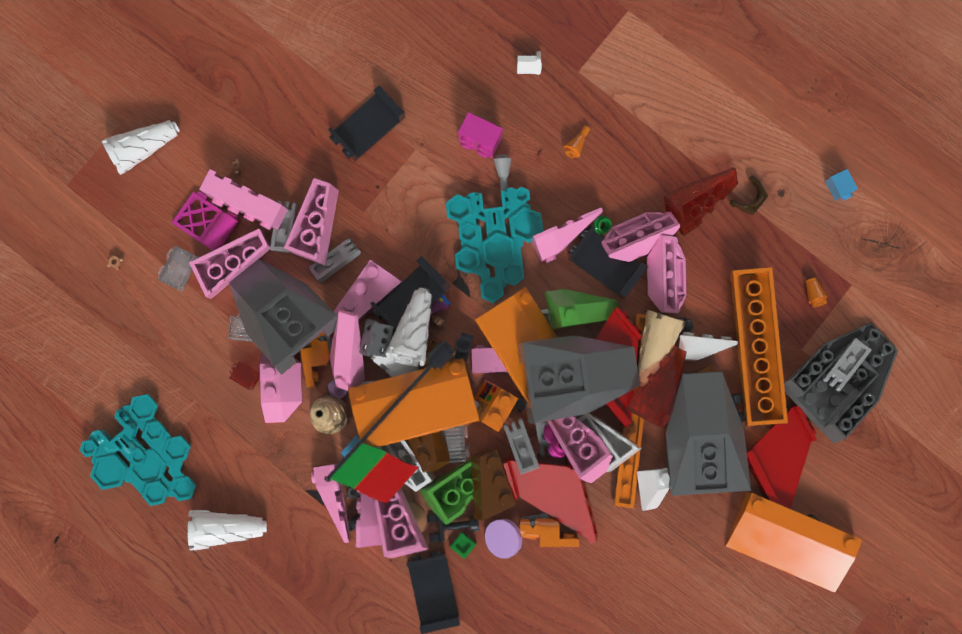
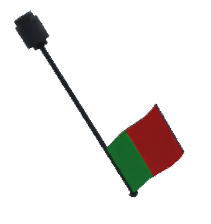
M443 340L426 356L429 359L427 361L428 367L328 476L325 475L324 480L326 482L333 480L348 485L372 499L386 503L397 493L419 466L403 462L382 449L365 444L364 441L431 368L436 370L438 367L441 370L454 356L455 349Z

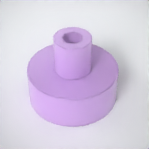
M334 379L328 384L331 396L343 398L348 392L336 387Z

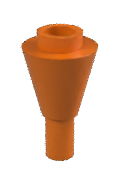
M583 126L580 133L564 146L567 156L571 158L580 157L585 137L590 131L588 126Z

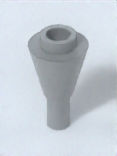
M508 154L497 155V159H493L500 178V190L508 188L507 177L509 176L512 158H508Z

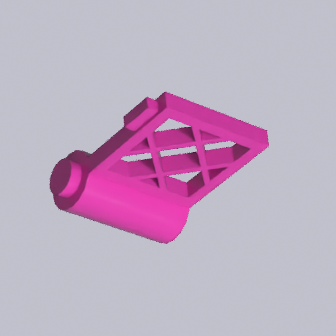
M200 191L197 194L193 192L171 223L214 251L222 247L239 223L236 220L238 217L230 211L225 213L207 201L208 197ZM195 199L200 201L201 209L192 210V203ZM214 210L217 212L213 219L207 220L206 211ZM202 212L203 221L194 223L193 214ZM189 215L190 224L184 226L179 224L183 216ZM204 225L203 234L200 237L197 236L195 227Z

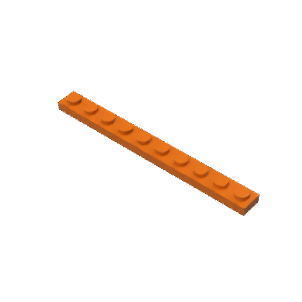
M636 313L635 324L642 331L640 333L642 336L646 315ZM641 339L638 340L637 367L642 345ZM643 386L634 389L632 423L627 427H622V435L639 447H641L647 397V387ZM640 450L618 466L614 506L634 509Z

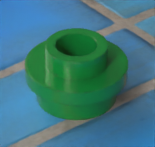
M604 215L598 216L593 223L594 231L601 235L608 233L612 227L610 219Z

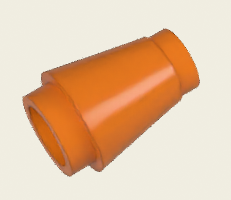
M817 278L806 280L809 304L812 307L826 304L827 295L817 281Z

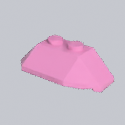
M646 212L613 226L601 243L610 258L631 262L649 254L659 236H673L680 228V224L672 212Z
M661 235L647 257L648 296L661 313L677 314L687 296L686 258L678 244L677 237Z
M263 353L261 355L260 389L265 423L286 422L289 416L303 402L301 362L294 356L293 358L297 363L281 375Z

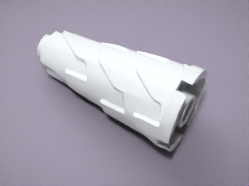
M168 120L114 135L101 141L113 164L116 165L117 171L122 175L151 156L167 142L177 137V133L180 130L175 121L170 122Z
M418 288V290L414 291L410 303L407 305L387 348L386 356L390 359L391 355H394V361L414 367L418 366V362H420L421 366L425 364L432 299L428 289Z
M207 510L189 511L188 517H192V521H188V545L190 550L208 549L211 546L227 544L228 542L248 540V538L263 536V532H267V521H263V517L216 513Z

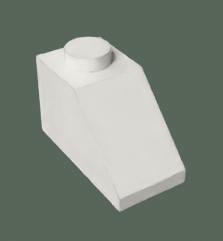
M668 468L637 471L642 511L658 508L670 489Z

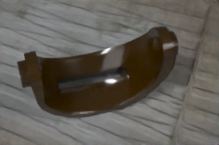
M750 176L748 180L754 184L757 190L755 202L746 205L739 204L733 199L729 202L732 207H737L745 213L754 215L768 198V194L756 177Z

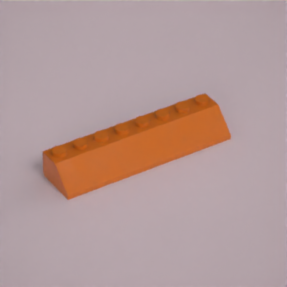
M772 267L734 270L730 273L736 340L738 341L737 351L745 426L788 423Z

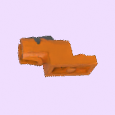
M324 332L307 344L309 348L301 349L307 388L317 387V382H319L318 371H315L314 368L327 366L330 363L329 355L332 342L330 336L327 337Z
M546 513L519 518L520 537L533 540L539 538L540 547H579V538L574 537V534L565 533L563 537L559 536V522L549 518Z

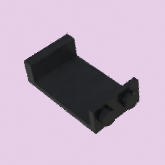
M380 85L374 89L375 95L335 130L331 127L328 129L330 140L335 145L339 144L343 148L341 151L348 159L352 158L354 161H357L405 119L402 109Z
M592 226L590 230L585 229L579 237L582 239L578 245L574 244L568 253L571 254L569 260L622 299L626 298L648 266L643 262L639 264L635 260L627 262L610 258L601 243L604 238L594 231L595 227Z
M422 256L416 260L419 267L378 305L373 301L370 303L375 308L372 312L379 319L384 318L387 321V325L394 326L393 332L396 331L415 290H418V288L428 289L430 291L429 294L432 295V306L451 288L448 282Z
M440 550L429 552V556L422 557L421 554L411 556L410 560L406 562V566L409 568L420 620L421 634L460 626V618L446 553H441Z

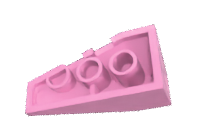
M602 208L580 216L576 222L569 220L561 225L560 229L555 226L533 236L532 245L540 262L546 261V263H550L556 260V256L602 214Z
M344 310L338 312L329 356L336 387L348 391V388L359 386L365 380L363 356L359 352L361 340L358 315Z
M574 416L547 421L581 480L592 483L607 472L612 454L603 439Z
M338 464L313 468L314 472H311L312 483H316V488L344 543H348L351 541L342 483L333 480L326 482L324 480L325 475L328 476Z
M357 491L360 493V497L357 500V511L360 513V517L356 520V548L382 545L374 499Z

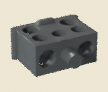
M367 319L359 350L360 354L387 357L386 351L392 339L394 326Z

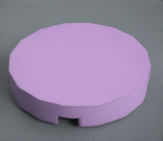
M506 518L491 522L485 532V542L488 549L499 558H509L517 554L522 545L519 527L513 521Z

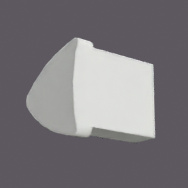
M536 51V56H518L517 74L540 75L542 68L541 51Z

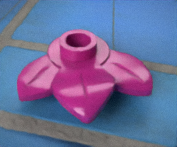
M545 425L544 437L550 444L548 446L549 453L554 458L564 457L566 454L550 426Z

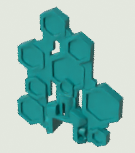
M523 187L503 189L501 191L503 207L484 209L483 196L477 192L470 193L466 197L457 194L446 202L447 217L459 223L458 230L462 249L455 254L456 269L468 274L473 273L481 276V298L495 303L504 296L503 289L507 284L515 286L525 279L521 247L524 246L523 241L531 243L533 236L544 231L542 215L531 210V205L526 204L530 200V193L528 189ZM493 214L496 216V224H494ZM508 217L511 237L506 234L505 219ZM476 218L486 222L487 238L484 241L482 240L481 226L476 224ZM485 263L495 267L496 276L494 278L490 276V269L486 268Z
M150 394L133 397L130 405L123 406L116 411L114 417L124 428L118 435L112 438L105 429L93 431L87 441H82L79 451L85 457L93 456L91 462L94 465L90 477L102 490L123 486L125 481L126 483L130 482L150 506L165 503L167 497H175L178 501L192 499L197 484L181 471L183 462L187 460L192 446L183 436L172 437L165 426L155 418L159 405ZM139 428L143 432L141 437L151 449H145L137 440L136 435ZM116 451H120L126 457V459L130 462L129 466L121 459V457L116 453ZM167 466L169 467L168 473L173 477L172 481H169L164 476Z

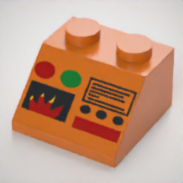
M484 380L474 397V400L480 403L476 409L479 421L499 432L519 398Z

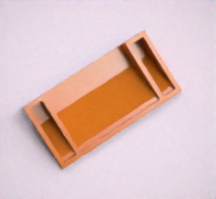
M524 287L475 319L521 394L529 403L524 363L519 361L517 344L558 337L527 288Z
M464 360L448 362L441 370L438 367L436 370L431 368L364 443L377 448L479 421ZM425 369L348 388L360 440Z
M746 492L725 546L835 592L855 560L862 539L763 497Z

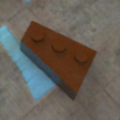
M442 431L407 439L423 473L438 471L450 462L446 437H443Z
M487 449L471 456L472 481L474 484V494L472 496L475 509L473 519L483 521L516 506L498 451Z

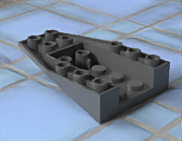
M260 259L229 282L246 334L281 375L297 363L293 356L322 332L328 337L335 331L338 315L308 284Z
M871 322L823 344L784 381L785 393L832 443L846 439L880 401L898 350ZM853 338H856L869 347L871 352L838 392L835 390L839 384L838 381L831 387L829 383L833 379L832 377L827 382L822 379Z
M580 336L552 338L517 344L519 361L524 363L529 403H526L529 423H539L588 414L640 386L635 349L632 346Z
M722 371L682 374L665 432L666 460L670 478L669 492L672 496L751 491L744 428Z

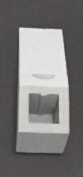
M683 332L676 340L675 359L696 361L737 345L738 341H732V337L721 336V339H713V335L702 334V337H694V333Z

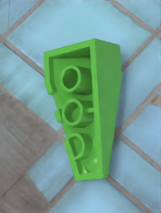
M567 289L545 292L553 330L606 322L612 311L617 307L619 308L618 300Z
M471 459L420 489L428 506L445 525L460 516L466 510L465 507L471 499H473L474 484L472 481Z

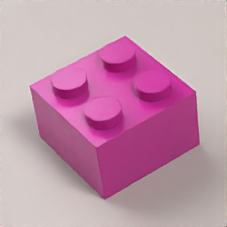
M468 112L458 132L459 143L467 150L473 149L477 151V154L483 158H493L502 140L503 128Z

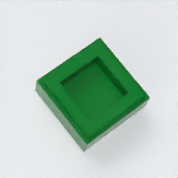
M461 531L449 547L465 559L477 543Z

